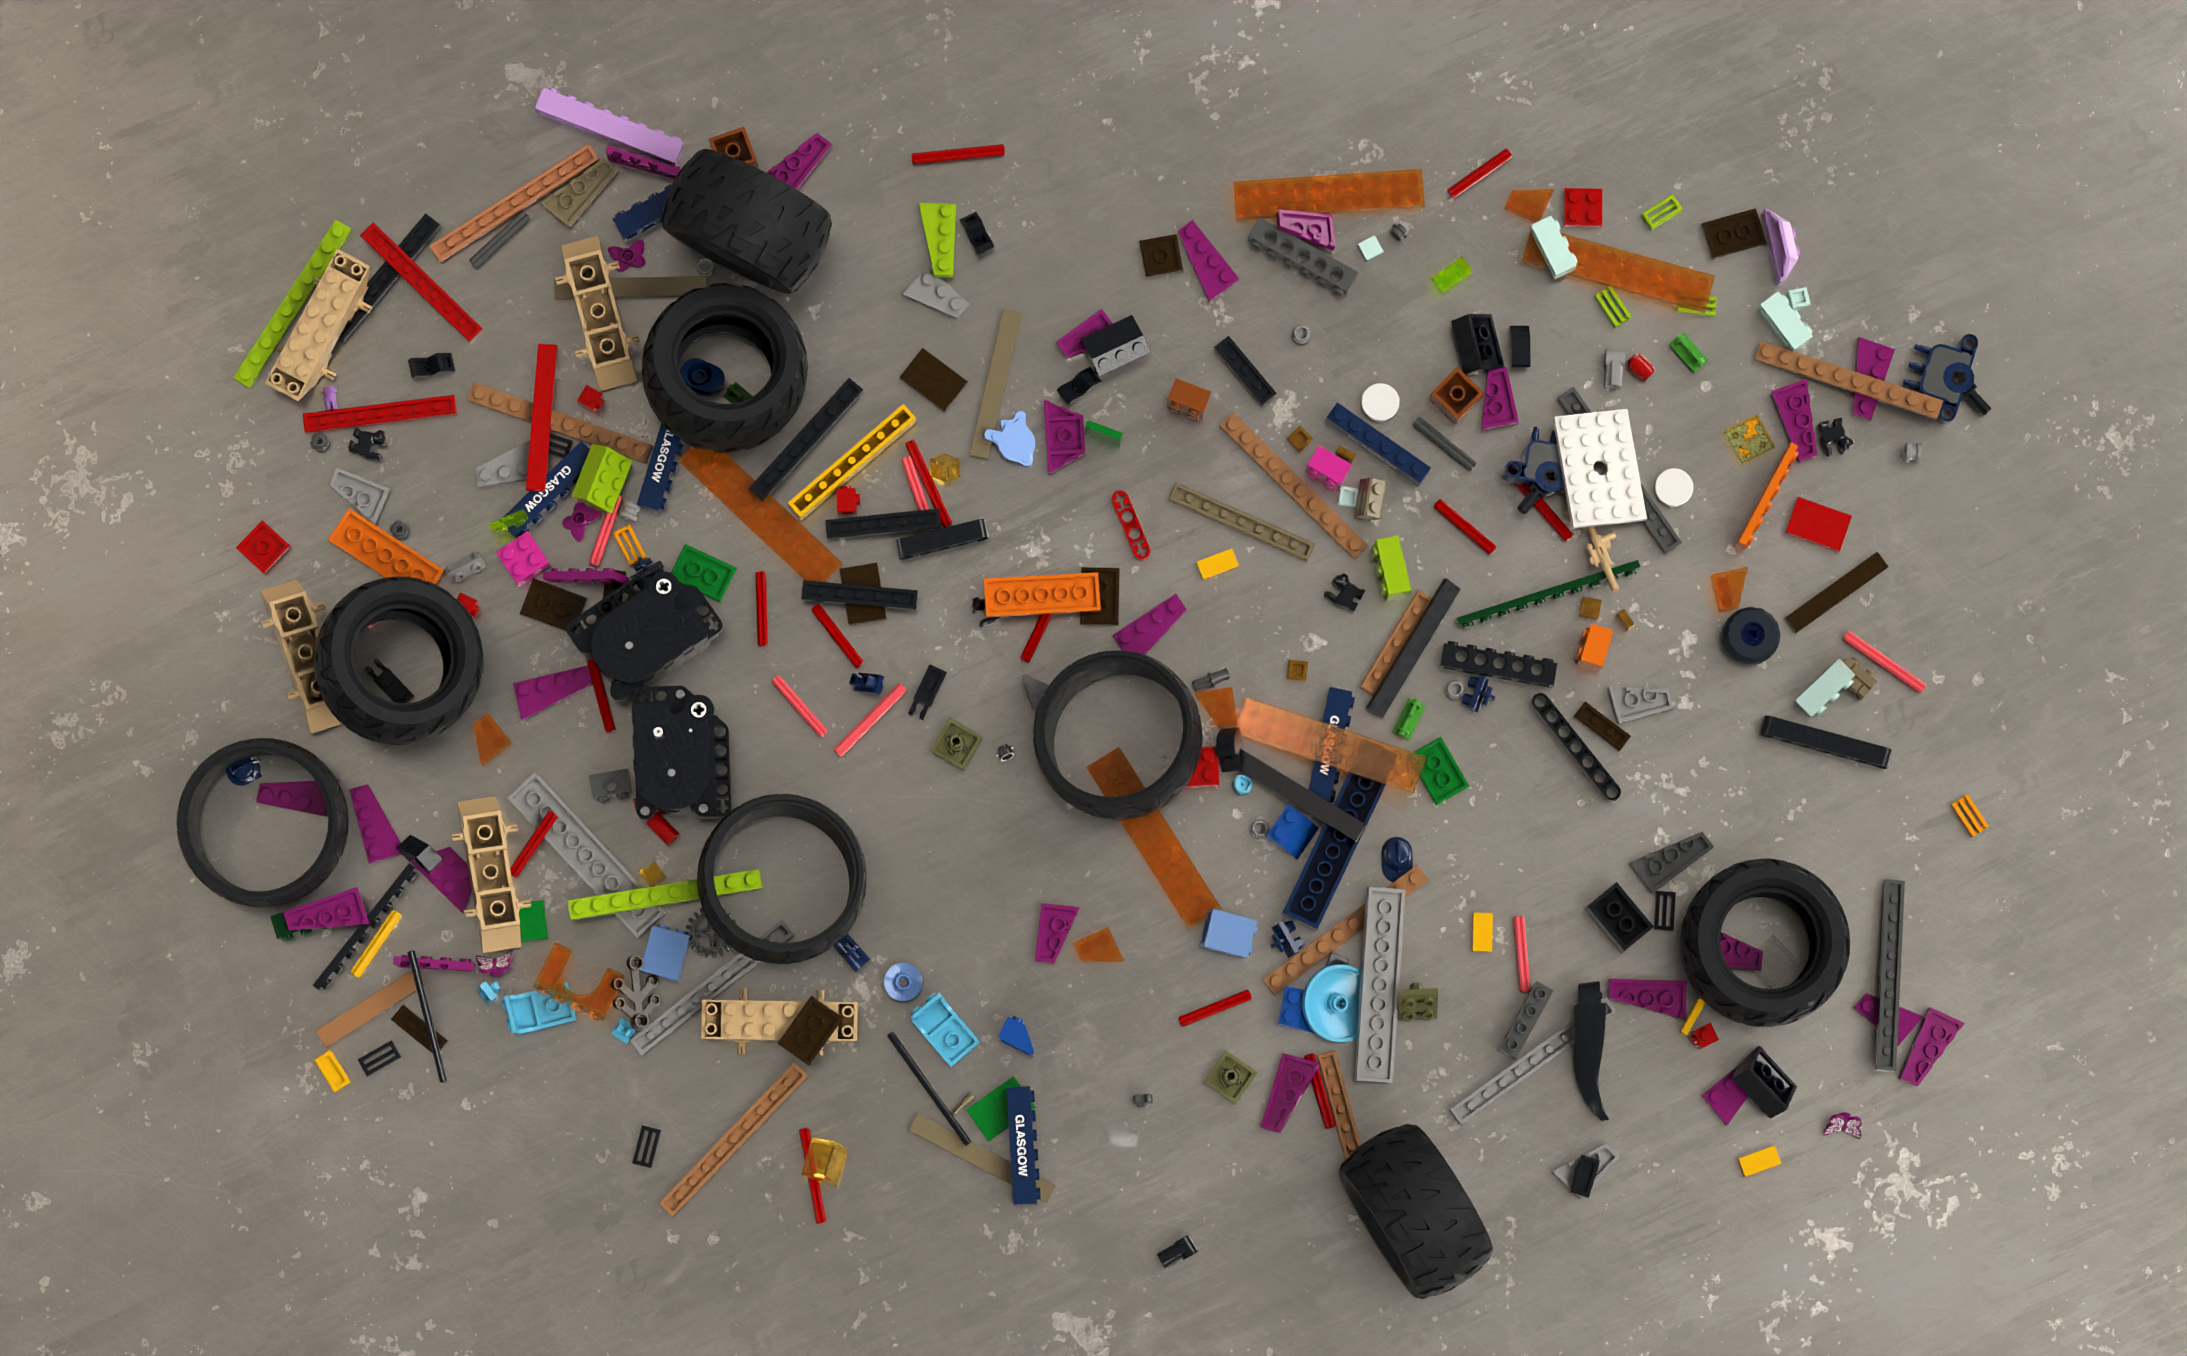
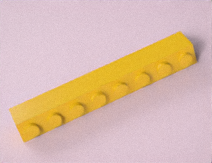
M902 404L788 502L789 508L802 521L835 493L836 489L843 486L916 423V417Z

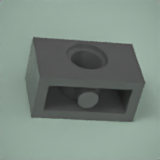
M627 768L589 775L592 796L598 802L609 801V797L617 796V799L629 797L628 794H632L630 775ZM615 782L616 788L613 791H608L606 789L607 783Z

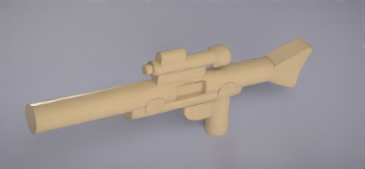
M1594 526L1585 527L1595 547L1593 550L1592 544L1586 545L1591 555L1589 558L1590 563L1596 566V568L1601 563L1611 591L1617 592L1619 588L1611 570L1613 564L1607 552L1611 549L1610 540L1615 539L1616 535L1614 531H1611L1601 536L1597 534Z

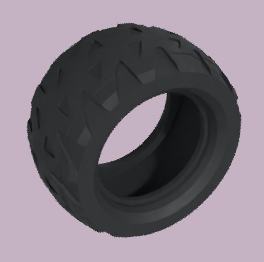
M710 149L697 151L678 172L667 194L661 217L663 229L687 247L749 280L786 294L798 291L815 271L826 249L832 227L829 212L802 192L754 166Z
M714 283L709 285V287L692 289L684 293L659 315L649 331L643 349V387L649 404L659 421L673 435L681 438L684 443L699 449H710L715 453H731L742 449L749 450L763 444L778 434L788 424L800 406L807 382V351L797 325L773 298L769 299L757 289L745 285L739 287L727 283ZM719 333L738 335L754 343L763 352L769 363L771 376L766 385L756 395L745 401L733 404L711 402L694 393L684 382L680 374L678 363L687 348L697 340L708 335Z
M401 576L387 577L365 583L343 597L324 621L316 640L314 653V673L317 686L331 713L346 728L360 737L389 745L420 743L442 734L453 726L473 702L480 687L484 667V654L479 631L471 615L461 602L455 599L448 591L431 582ZM398 619L414 623L424 629L438 645L443 660V676L438 690L429 697L412 703L391 702L374 694L361 680L354 661L355 642L357 636L365 628L379 621Z
M1770 858L1746 860L1722 870L1707 881L1695 894L1688 906L1681 927V957L1685 972L1693 988L1702 1000L1716 1012L1732 1021L1749 1026H1781L1798 1021L1815 1012L1836 991L1848 966L1850 931L1844 910L1837 897L1815 874L1799 865L1783 860ZM1756 897L1775 899L1789 906L1801 918L1808 933L1809 955L1802 973L1790 985L1776 989L1758 988L1742 981L1727 965L1721 950V929L1728 912L1738 902Z
M1405 1124L1383 1131L1361 1144L1341 1164L1339 1176L1355 1210L1392 1270L1415 1298L1426 1299L1451 1291L1470 1279L1490 1260L1493 1246L1481 1218L1442 1154L1419 1126Z

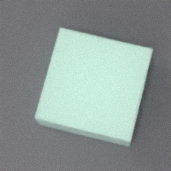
M1375 235L1358 244L1366 262L1384 252Z
M1807 287L1788 290L1787 293L1792 310L1811 305Z
M1341 486L1337 505L1356 508L1359 489Z

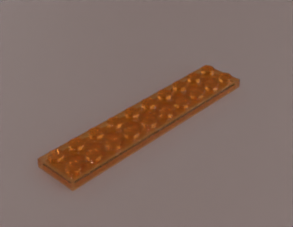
M1422 169L1233 182L1236 220L1258 219L1259 217L1275 218L1278 209L1334 214L1425 207Z
M1530 232L1522 262L1550 270ZM1561 233L1562 237L1565 236L1569 243L1568 249L1570 253H1574L1578 262L1576 263V269L1566 275L1705 313L1715 279L1714 275Z
M692 446L679 460L693 476L803 580L826 582L843 565L834 554L771 495L764 502L753 495L748 488L755 480L727 453H715L710 449H699Z
M1246 697L1235 726L1240 727L1242 737L1414 794L1426 761L1425 756L1249 697Z
M1119 747L1086 767L1104 796H1124L1145 789ZM1159 810L1139 818L1120 820L1189 930L1206 919L1208 909L1222 910Z

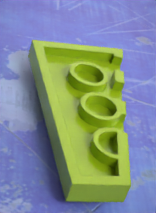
M919 203L934 277L953 278L956 204Z

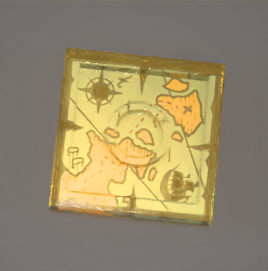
M1758 414L1723 432L1741 466L1775 449V445Z

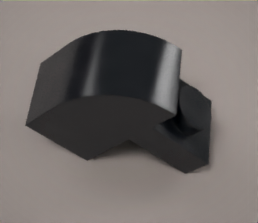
M1240 727L1224 728L1217 734L1216 753L1217 757H1220L1222 772L1242 770L1239 750L1243 743Z

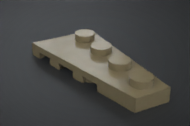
M602 158L584 171L582 175L571 180L568 185L561 190H557L551 197L543 200L540 204L570 228L618 173V169Z

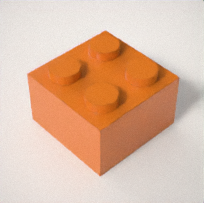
M1592 623L1589 628H1585L1580 640L1583 642V646L1578 648L1575 660H1578L1577 666L1599 672L1603 667L1613 630Z

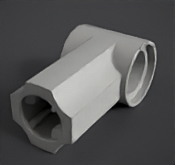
M1606 349L1605 351L1606 387H1622V374L1626 352L1623 350Z

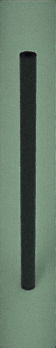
M411 950L407 954L439 1081L445 1082L447 1081V1076L415 950Z
M894 1032L888 1034L887 1037L964 1145L970 1144L972 1141L896 1034Z

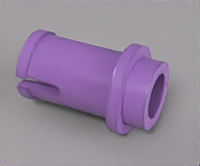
M334 386L323 388L322 394H324L325 411L331 410V405L332 410L338 409L335 394L337 390H335Z

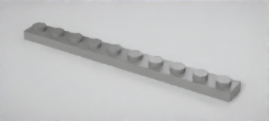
M781 920L759 938L770 942L785 943L794 934L785 922ZM739 953L649 1024L646 1029L630 1039V1042L643 1056L701 1010L702 1000L715 999L761 961H756Z
M1604 997L1601 1003L1606 1005L1607 1020L1616 1014L1617 1011L1608 998ZM1575 1019L1452 1107L1450 1111L1459 1124H1464L1575 1043Z

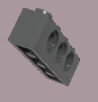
M1537 981L1534 983L1498 1049L1499 1052L1514 1060L1518 1057L1554 990Z

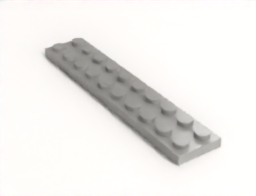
M536 772L507 797L535 829H537L548 811H553L558 815V818L544 839L597 896L643 888ZM661 906L614 914L638 939L666 912Z
M1366 888L1354 1071L1355 1081L1393 1083L1405 889Z

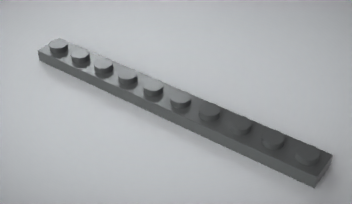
M1574 387L1557 398L1569 415L1592 413ZM1641 484L1647 519L1643 522L1666 554L1680 545L1682 541Z
M1884 880L1875 1071L1896 1072L1905 891V881Z

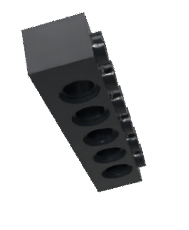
M1448 641V643H1444L1442 646L1439 668L1553 688L1558 663H1553V660L1549 658L1536 660L1532 655L1520 657L1515 656L1516 653L1504 651L1503 654L1497 653V650L1493 648L1480 650L1475 645L1467 644L1464 647L1459 646L1458 642ZM1463 653L1466 660L1463 662L1458 661L1456 654ZM1481 656L1484 658L1485 663L1478 665L1475 663L1474 658ZM1496 659L1501 660L1503 667L1496 668L1493 661ZM1512 664H1521L1522 671H1514ZM1533 666L1539 667L1541 674L1534 675L1531 668Z

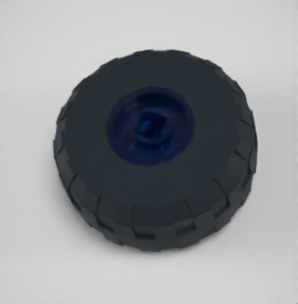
M1747 607L1734 612L1727 619L1722 630V643L1727 654L1736 662L1745 665H1756L1768 660L1777 650L1780 641V630L1777 621L1770 613L1761 608Z

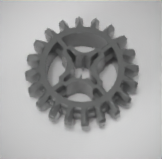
M700 908L701 915L694 912L693 915L696 919H688L690 923H693L692 926L686 925V929L691 930L686 935L692 937V939H689L688 944L695 943L691 949L694 951L699 947L697 954L701 955L705 951L706 958L709 957V952H712V957L716 958L717 951H719L720 956H723L722 949L725 948L727 952L730 949L725 942L716 946V939L718 937L716 932L713 934V941L710 935L706 934L707 931H710L711 927L708 920L704 929L696 931L698 924L706 918L702 908ZM697 937H707L710 947L701 945Z

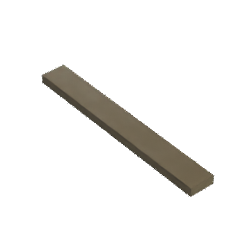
M707 276L610 278L615 298L679 297L692 289L706 288ZM554 279L555 299H575L568 282L557 285Z
M1003 309L970 456L989 460L992 442L984 438V432L988 429H996L1022 317L1020 312Z
M1177 482L1168 498L1170 502L1308 562L1315 543Z
M919 1113L917 1114L909 1129L910 1132L1012 1185L1010 1161L974 1142L965 1146L957 1133ZM1039 1177V1180H1036V1188H1040L1041 1201L1048 1202L1055 1185Z

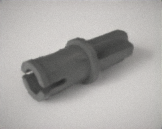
M1227 668L1214 673L1209 672L1207 676L1192 681V687L1195 691L1208 686L1215 687L1220 682L1230 680Z

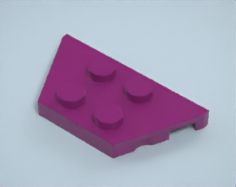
M1044 400L1048 474L1085 455L1083 415Z
M451 847L436 851L442 860L428 873L415 859L410 861L464 914L472 893L468 865Z

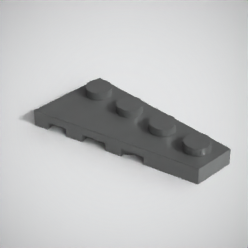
M1700 832L1631 861L1629 864L1653 894L1714 848V846L1705 834Z

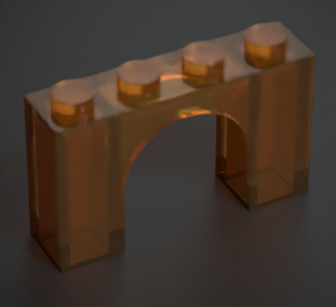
M555 942L533 987L542 995L548 994L553 996V999L558 1003L564 1004L565 1002L571 1005V1008L577 1012L584 1011L588 1013V1016L594 1020H604L618 990L612 989L611 981L615 978L623 980L625 976L607 968L599 986L593 992L586 995L572 993L564 985L562 972L573 950ZM618 981L615 982L616 987H619Z

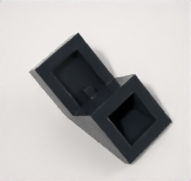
M977 212L959 219L977 255L994 247Z
M1510 326L1511 367H1530L1529 326Z
M435 353L427 358H411L408 360L412 378H429L455 371L451 353Z
M1088 367L1080 371L1071 381L1061 385L1057 392L1069 405L1079 400L1102 381L1093 369Z
M409 835L396 847L409 862L415 859L427 873L442 860L429 844L412 835Z

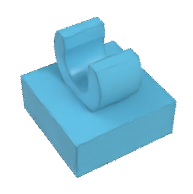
M485 981L478 987L476 992L489 1006L496 1000V993L501 987L497 982L489 986Z
M620 1018L611 1035L629 1044L630 1039H632L637 1030L633 1029L628 1021Z

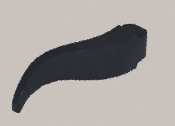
M1600 981L1579 983V1004H1574V1062L1576 1079L1587 1105L1601 1121L1609 1120V1117L1605 1112L1599 1093V1070L1604 1045L1606 1005L1601 1003Z

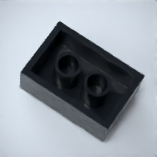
M1617 882L1585 908L1621 953L1654 927Z

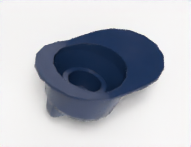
M690 359L681 368V376L684 382L702 392H715L724 384L725 376L723 371L716 365L702 359Z
M254 756L234 763L226 769L228 779L233 784L240 786L262 777L260 773V760H257Z
M1401 837L1388 839L1382 847L1383 874L1389 881L1394 882L1413 868L1412 847L1407 840Z

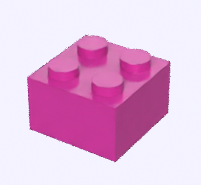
M1318 446L1308 462L1305 472L1308 473L1307 476L1312 480L1322 481L1329 490L1333 491L1335 489L1338 491L1350 472L1352 464Z
M528 531L496 551V554L518 587H521L551 567Z

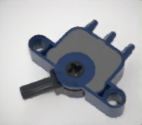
M1973 334L1965 335L1959 341L1957 349L1944 344H1938L1932 348L1922 344H1915L1914 346L1915 350L1925 353L1927 356L1924 365L1917 362H1909L1908 366L1920 371L1921 375L1918 382L1904 379L1903 385L1916 389L1919 393L1943 400L1937 418L1938 423L1942 425H1947L1953 421L1961 399L1967 398L1983 416L1991 410V407L1975 391L1977 386L1974 384L1975 376L1971 366L1978 347V339ZM1964 341H1970L1972 348H1967L1964 345ZM1959 377L1960 380L1955 382L1954 379ZM1942 411L1949 412L1950 419H1945L1942 416Z
M1534 427L1531 442L1524 448L1521 462L1509 461L1501 470V477L1504 481L1525 486L1531 484L1529 487L1531 491L1517 506L1518 511L1524 515L1527 514L1539 498L1542 500L1545 496H1552L1557 491L1566 494L1555 430L1552 431L1550 442L1539 440V427ZM1508 468H1512L1515 475L1510 474Z

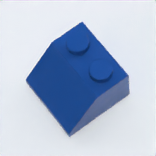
M1288 804L1267 834L1266 839L1298 860L1319 827L1304 814Z
M1285 986L1277 1026L1314 1033L1303 1015V989Z
M1014 1015L1012 1018L1007 1017L998 1036V1041L1033 1057L1034 1049L1026 1025L1023 1024L1024 1020Z

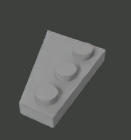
M929 267L902 294L906 298L913 299L922 305H927L955 319H958L970 306L964 298L940 277H934L933 271Z
M530 441L476 467L478 488L526 481Z
M336 468L329 485L376 525L390 489Z
M1608 686L1618 724L1674 709L1669 690Z
M1607 1143L1584 1155L1600 1160L1593 1185L1620 1158ZM1580 1157L1552 1171L1569 1189H1571ZM1575 1194L1579 1199H1581V1198L1583 1197V1196H1580V1195Z

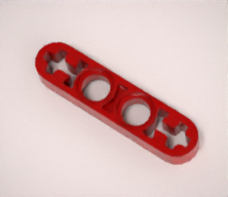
M1118 490L1112 495V505L1134 557L1139 561H1144L1150 556V547L1129 496L1125 491ZM1117 495L1125 497L1123 504L1125 507L1129 505V508H1124L1121 511L1118 510L1121 509L1120 502H1115ZM1124 512H1130L1133 515V519L1130 522H1125L1122 519ZM1132 529H1137L1140 532V536L1137 539H1132L1129 536V532ZM1141 540L1144 541V542H1141L1140 545H1141L1142 549H1146V550H1147V551L1145 552V556H1142L1141 554H1137V552L1139 551V548H1138V545H1137V544H1136L1135 546H1133L1134 543H1138V542H1140Z

